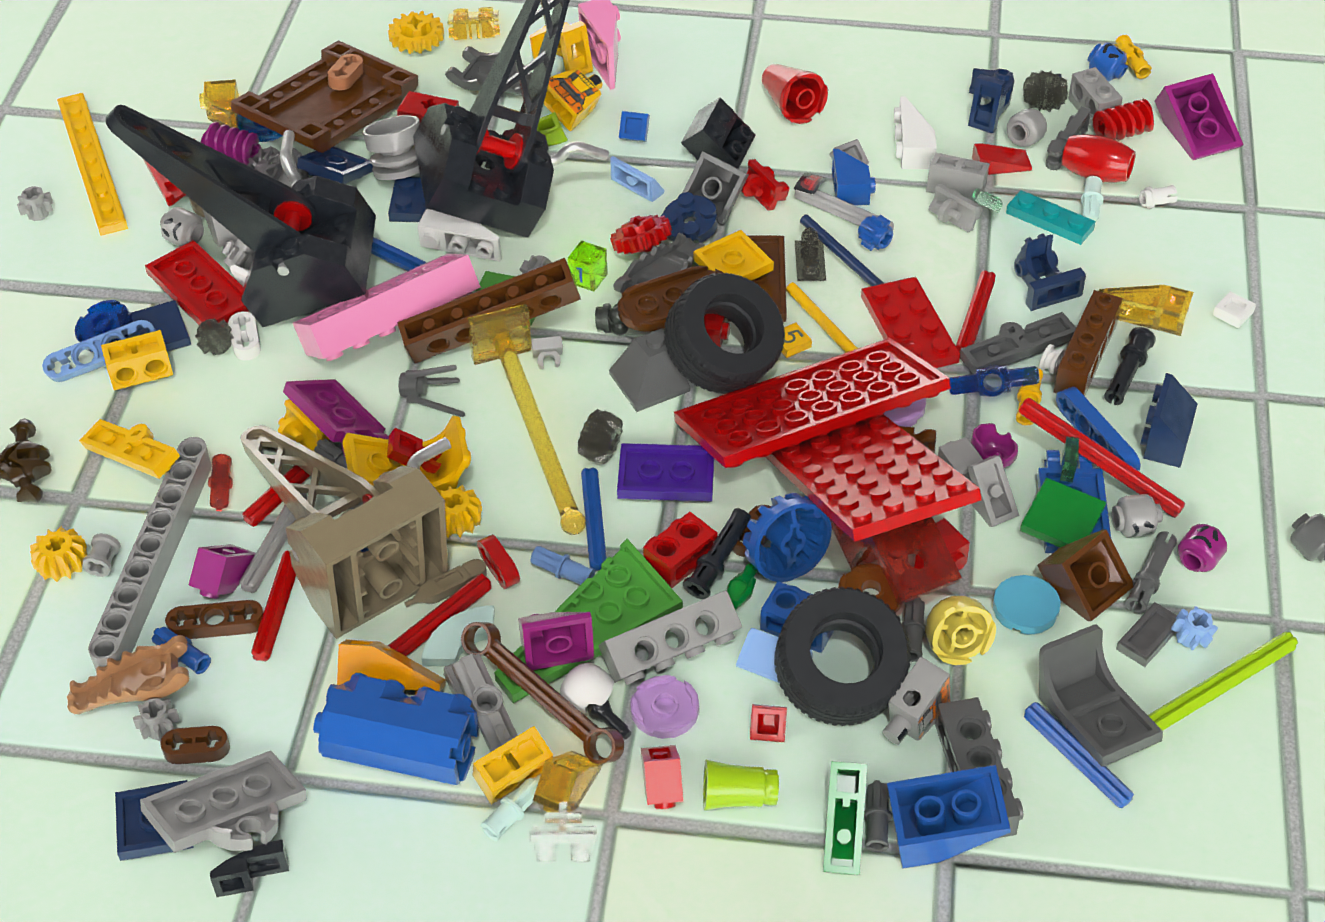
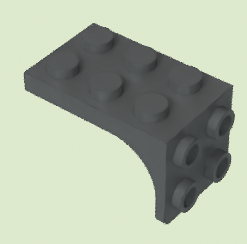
M1097 624L1051 641L1041 647L1039 651V699L1100 766L1104 767L1162 742L1163 731L1113 678L1103 653V630Z

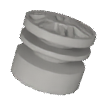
M411 115L389 117L376 121L364 128L363 136L366 148L374 153L370 157V163L373 165L372 171L376 179L396 180L420 173L413 135L420 125L419 118Z

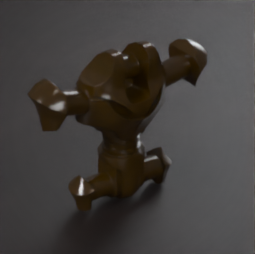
M23 418L13 427L9 428L15 436V442L8 444L0 454V480L1 478L14 484L16 488H21L16 494L17 502L39 503L43 496V491L33 483L51 473V464L45 461V459L49 458L50 452L48 448L28 440V438L35 436L36 427L31 420Z

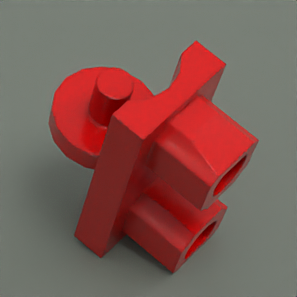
M750 159L747 163V174L749 175L741 192L746 197L754 196L767 210H774L777 201L786 200L790 188L784 181L778 182L775 179L774 171L769 166L763 167L756 159Z

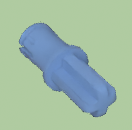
M537 546L531 554L530 562L554 573L557 579L563 577L581 585L587 578H592L595 575V569L588 568L571 560L568 554L562 556L542 546Z

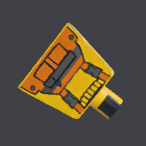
M577 68L551 76L544 105L551 113L555 112L559 121L569 131H572L596 107L601 96L599 89L602 88V80L596 74L587 78Z

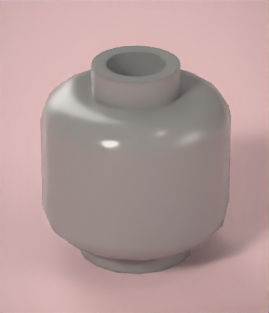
M1032 108L1023 109L1016 113L1007 123L1009 139L1020 147H1028L1035 144L1047 132L1045 117L1041 112Z

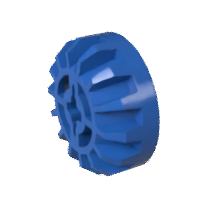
M797 493L786 494L784 498L780 495L771 498L772 506L770 508L764 505L759 506L758 510L761 515L758 520L749 519L747 527L751 532L745 533L743 538L747 560L765 578L774 582H788L807 574L820 562L830 544L832 528L829 517L807 496L801 497ZM763 535L771 542L770 548L764 547L761 544Z

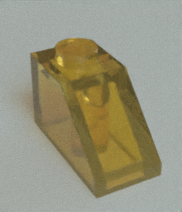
M236 79L204 82L203 93H199L201 109H206L208 120L219 122L221 125H229L230 128L236 127L239 129L240 115L231 111V101L239 97Z
M572 750L545 760L533 801L544 805L543 810L559 816L577 809L599 774L603 764L593 763L586 756Z

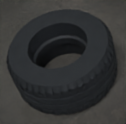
M713 273L709 276H703V278L692 283L673 304L666 317L664 339L671 361H673L675 367L678 368V371L685 378L704 390L726 394L755 384L775 365L783 350L785 329L777 305L758 284L740 275ZM704 314H718L733 322L743 337L744 353H731L717 346L706 331Z
M833 587L830 590L823 589L821 592L817 591L814 595L807 596V599L804 598L800 604L794 607V610L790 612L785 620L775 648L774 665L776 666L777 680L780 682V687L784 690L785 696H788V700L794 703V706L800 709L801 713L808 714V717L816 719L815 721H823L825 724L830 723L834 726H837V724H840V726H846V724L851 726L876 717L878 713L881 714L889 706V700L897 694L896 691L900 689V684L904 682L908 674L911 661V647L909 646L911 643L908 639V633L893 609L891 610L890 606L885 604L882 599H877V596L874 594L870 595L867 591L861 592L860 589L856 588L855 590L852 587H847V589L844 587ZM833 630L845 631L857 636L867 645L874 662L871 674L865 680L856 683H841L828 678L816 667L811 657L810 648L815 637L821 633Z

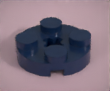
M690 192L681 193L676 200L672 201L665 208L661 215H665V218L669 219L672 234L667 236V238L672 242L675 241L678 233L685 235L686 238H691L692 241L704 242L715 233L718 227V214L715 204L703 196L693 195ZM687 218H695V221L689 220L687 223H685V220Z

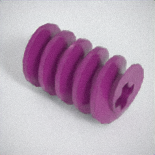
M219 122L211 123L200 141L245 165H248V159L250 157L253 158L261 149L259 137L256 133L251 132L249 134L246 130L240 131L236 127L230 128L229 125H221Z

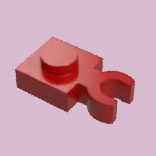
M394 428L389 434L387 458L407 466L410 457L417 451L425 448L423 447V439ZM442 453L421 464V467L426 472L435 474L441 467V463L436 461Z

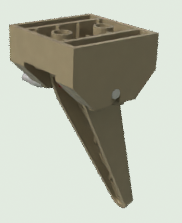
M254 426L241 434L240 439L245 453L297 519L290 526L286 527L288 544L292 548L289 551L291 564L312 608L336 639L417 594L423 583L448 571L445 500L420 470L421 464L451 448V444L446 437L417 451L410 457L407 466H400L392 471L383 473L378 479L373 481L374 486H372L363 477L267 426ZM262 447H274L277 449L276 455L262 454L261 450ZM282 465H298L312 476L310 485L289 483L281 474ZM300 493H308L307 500ZM317 494L333 495L340 498L318 511L314 508ZM342 513L340 517L335 520L333 519L334 516ZM365 547L369 549L366 552H361V549Z

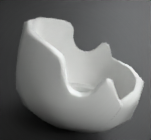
M580 664L567 673L561 684L560 694L579 711L586 714V706L589 704L602 706L612 693L614 680L610 674L595 664Z

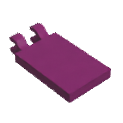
M336 379L286 381L283 393L332 442H341L344 456L342 441L346 433L389 440V436L384 433L386 428Z

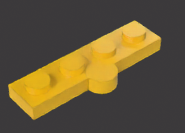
M99 419L79 440L87 450L158 479L168 472L174 462L180 457L174 447L153 440L154 435L145 424H137L128 430Z

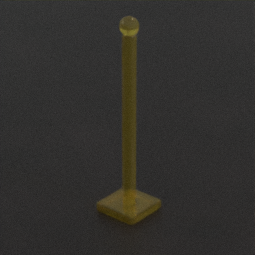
M518 305L469 317L471 357L474 365L500 359L561 516V528L569 535L581 533L585 528L586 519L578 511L517 355L531 351L530 319L527 305Z

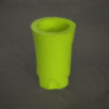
M705 760L703 776L704 810L742 806L762 807L763 804L777 805L779 792L778 770H764V767L740 766Z

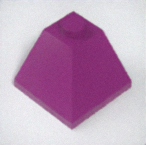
M550 612L518 618L525 664L532 670L594 659L591 612Z

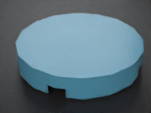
M1013 576L1001 582L995 590L993 611L1004 627L1010 630L1012 628L1021 630L1022 634H1037L1048 630L1054 625L1059 616L1061 600L1057 591L1048 582L1034 576Z

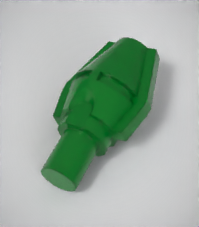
M750 563L746 564L744 570L738 573L727 585V592L735 610L747 602L753 594L756 583L754 576L757 573V569Z

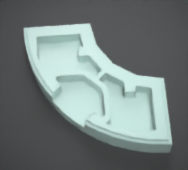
M494 605L467 609L439 625L425 644L421 658L422 665L448 666L457 662L460 655L465 651L461 644V635L464 628L473 622H489L494 624ZM482 627L475 633V643L488 640L487 633Z

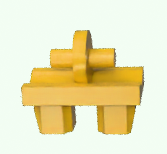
M290 399L285 400L286 414L284 418L278 421L280 425L278 432L299 442L314 451L319 440L328 439L330 441Z

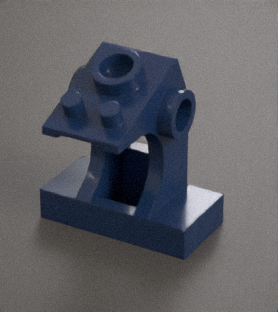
M973 69L969 93L974 94L968 126L990 133L995 132L999 117L1010 105L1015 82L1013 72L1007 69ZM981 98H986L989 103L980 105Z
M1042 233L1036 239L1032 240L1031 237H1028L1024 240L1025 244L1021 247V251L1015 259L1014 270L1017 276L1021 277L1028 286L1025 304L1030 311L1083 295L1086 273L1081 267L1063 273L1058 270V257L1055 251L1052 250L1053 234L1045 236Z

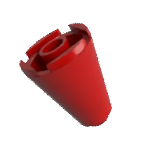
M772 64L762 74V84L783 116L789 121L797 124L808 123L813 120L811 119L812 116L816 113L820 114L824 109L828 99V88L824 84L823 78L817 73L780 64Z

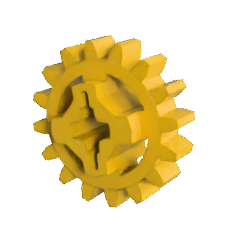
M411 11L408 16L401 14V19L394 18L393 24L388 25L389 41L392 42V47H398L400 52L407 49L408 54H411L414 50L421 54L424 49L432 51V45L438 47L439 41L444 40L443 23H440L439 17L434 18L433 13L424 15V11H421L419 14Z

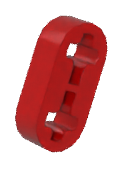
M492 534L477 541L478 551L482 560L503 589L520 582V575L515 563L495 535Z

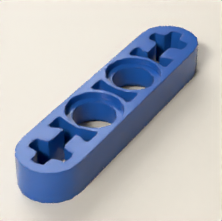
M1072 386L1057 393V406L1074 428L1140 471V460L1134 449L1076 387Z

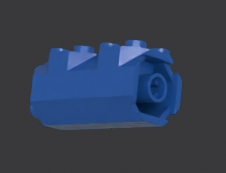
M362 673L353 674L349 681L341 685L331 684L326 695V705L323 712L317 713L313 726L314 733L319 734L318 751L323 757L458 785L460 784L459 781L463 782L466 779L476 748L471 746V736L477 737L479 730L477 711L471 707L472 701L467 696L439 692L429 687H421L416 695L408 697L404 694L405 687L398 681L381 680L368 677Z

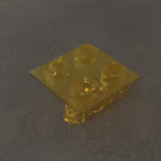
M493 7L478 8V12H468L466 8L454 9L453 13L448 15V25L453 24V27H448L449 38H454V40L467 39L466 24H468L469 37L472 39L471 24H476L477 39H480L479 23H481L482 38H495V35H500L499 24L494 25V22L499 21V10L494 11Z

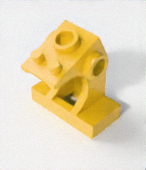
M582 21L571 25L564 22L556 55L563 57L565 71L577 68L584 75L593 71L586 24ZM543 26L529 36L533 59L539 54L546 33V26Z

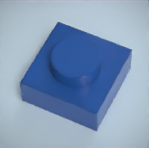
M622 111L619 138L647 142L650 115Z

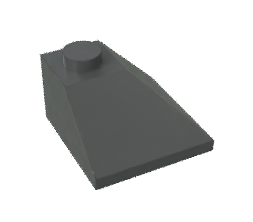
M702 151L682 193L690 192L693 195L709 199L716 206L718 223L725 225L749 174Z
M662 328L635 338L609 369L610 376L636 412L690 392L687 378L678 371V368L675 367L670 359Z

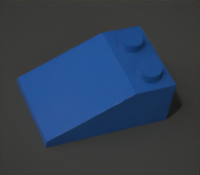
M996 765L887 783L902 869L942 862L1011 832Z

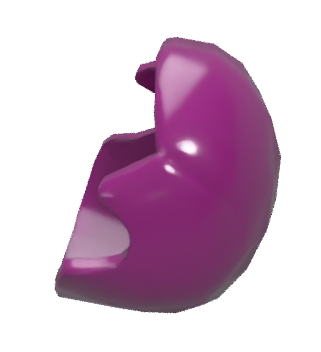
M993 423L980 424L973 429L971 444L983 460L993 455H1000L1003 467L1007 468L1017 459L1018 444L1012 439L1010 432L1005 435L999 434L996 430V425Z

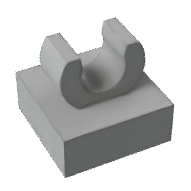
M561 336L531 339L533 358L538 357L537 364L539 369H544L543 360L546 357L554 359L555 367L560 366V355L563 352Z

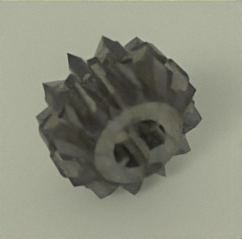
M1040 70L1039 73L1031 72L1030 77H1027L1023 84L1024 102L1029 104V108H1038L1039 112L1041 110H1047L1048 112H1051L1052 109L1059 110L1061 105L1065 104V100H1067V80L1062 78L1060 73H1052V70L1049 72Z
M596 409L588 416L580 432L581 435L577 442L578 454L594 463L605 464L612 458L614 451L617 450V445L620 442L623 432L622 420L611 412Z

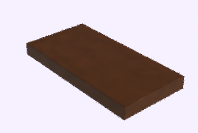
M747 235L774 262L773 271L752 281L769 294L777 305L783 322H786L784 236Z

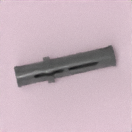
M1167 531L1157 534L1142 570L1133 579L1134 587L1125 604L1131 611L1135 601H1137L1138 604L1134 613H1144L1152 594H1155L1160 587L1159 579L1177 544V538L1173 534L1168 543L1165 542L1169 534Z

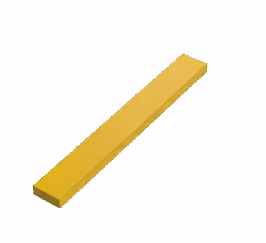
M79 93L58 98L59 108L100 236L128 229L84 94Z

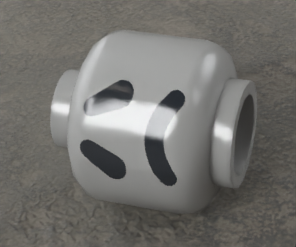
M172 208L160 220L162 237L179 247L192 240L198 243L203 237L204 227L201 218L184 208Z
M1148 494L1124 496L1118 500L1116 506L1112 507L1113 526L1116 531H1120L1126 538L1154 534L1158 523H1161L1163 520L1160 504H1155L1153 498Z

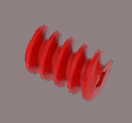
M1144 98L1132 103L1118 105L1114 108H1107L1104 111H1096L1092 119L1096 135L1114 140H1123L1125 136L1129 138L1133 137L1134 134L1140 135L1144 131L1151 132L1154 128L1153 110L1151 104Z

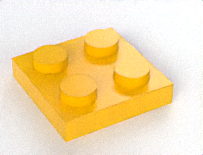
M742 230L693 251V259L699 266H707L708 270L712 271L718 269L723 273L740 275L751 281L773 271L774 262Z

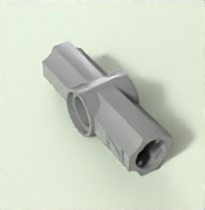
M469 654L461 657L459 661L452 665V670L463 694L472 701L471 707L477 711L479 729L490 752L518 735L503 705L502 693L495 687L480 654ZM490 702L495 707L485 710L480 708L479 704Z

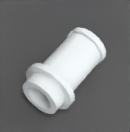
M1174 185L1154 189L1150 186L1145 187L1139 194L1140 204L1143 207L1152 209L1155 205L1175 203L1178 196L1171 197L1169 194H1177V189Z

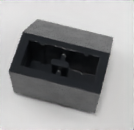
M719 97L698 111L681 144L697 160L703 151L739 168L756 134Z

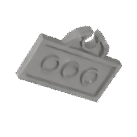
M270 750L140 799L141 812L174 853L206 840H210L217 847L230 851L253 850V838L248 832L259 833L261 835V842L264 844L270 842L278 832L279 811L306 801V789Z

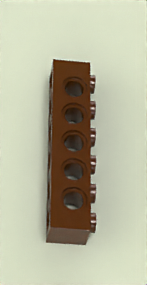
M562 258L399 321L397 324L406 350L414 363H418L581 300L567 261L565 258Z

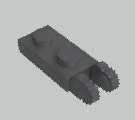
M1081 106L1075 116H1070L1065 130H1061L1056 139L1050 142L1047 148L1049 155L1045 163L1047 169L1057 171V169L1063 166L1062 155L1070 136L1082 135L1088 132L1090 109Z

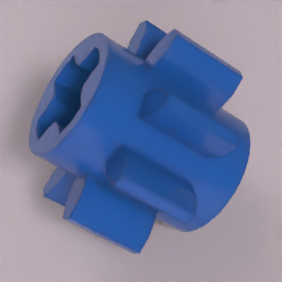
M881 214L878 217L874 215L866 217L858 228L859 238L862 239L861 245L870 251L874 248L879 250L887 247L893 238V228L889 226L891 221Z

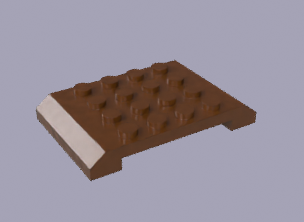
M338 40L321 50V60L262 94L257 95L248 91L232 100L231 111L281 135L286 130H291L295 134L294 141L324 153L400 106L409 91L415 92L418 86V75ZM346 54L361 56L363 58V74L346 90L330 88L328 85V71L337 60Z

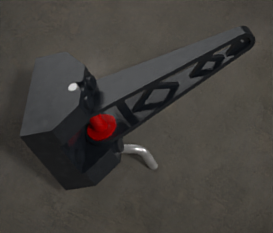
M547 0L525 1L470 111L461 106H452L446 103L428 108L413 135L427 209L528 238L546 210L554 173L553 166L563 163L573 153H582L604 161L607 160L609 156L608 150L577 141L564 145L556 154L549 156L546 136L537 131L570 0H550L549 2ZM544 16L546 33L539 54L534 60L523 67L520 55L522 44L530 26ZM515 63L517 73L514 74L511 78H509V75ZM533 70L529 85L527 87L525 75H527L530 71ZM519 81L523 96L520 111L498 105L501 94ZM492 116L516 123L514 129L505 130L502 135L487 129ZM483 162H486L485 168L481 167Z
M117 105L108 113L105 122L115 136L254 251V256L245 279L241 301L262 327L366 294L376 215L357 187L320 176L308 179L300 178L292 161V149L295 138L293 131L286 130L284 132L280 150L281 165L290 181V187L126 105Z

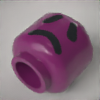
M1208 524L1192 526L1178 544V554L1182 564L1194 572H1209L1213 570L1227 552V541L1218 528Z

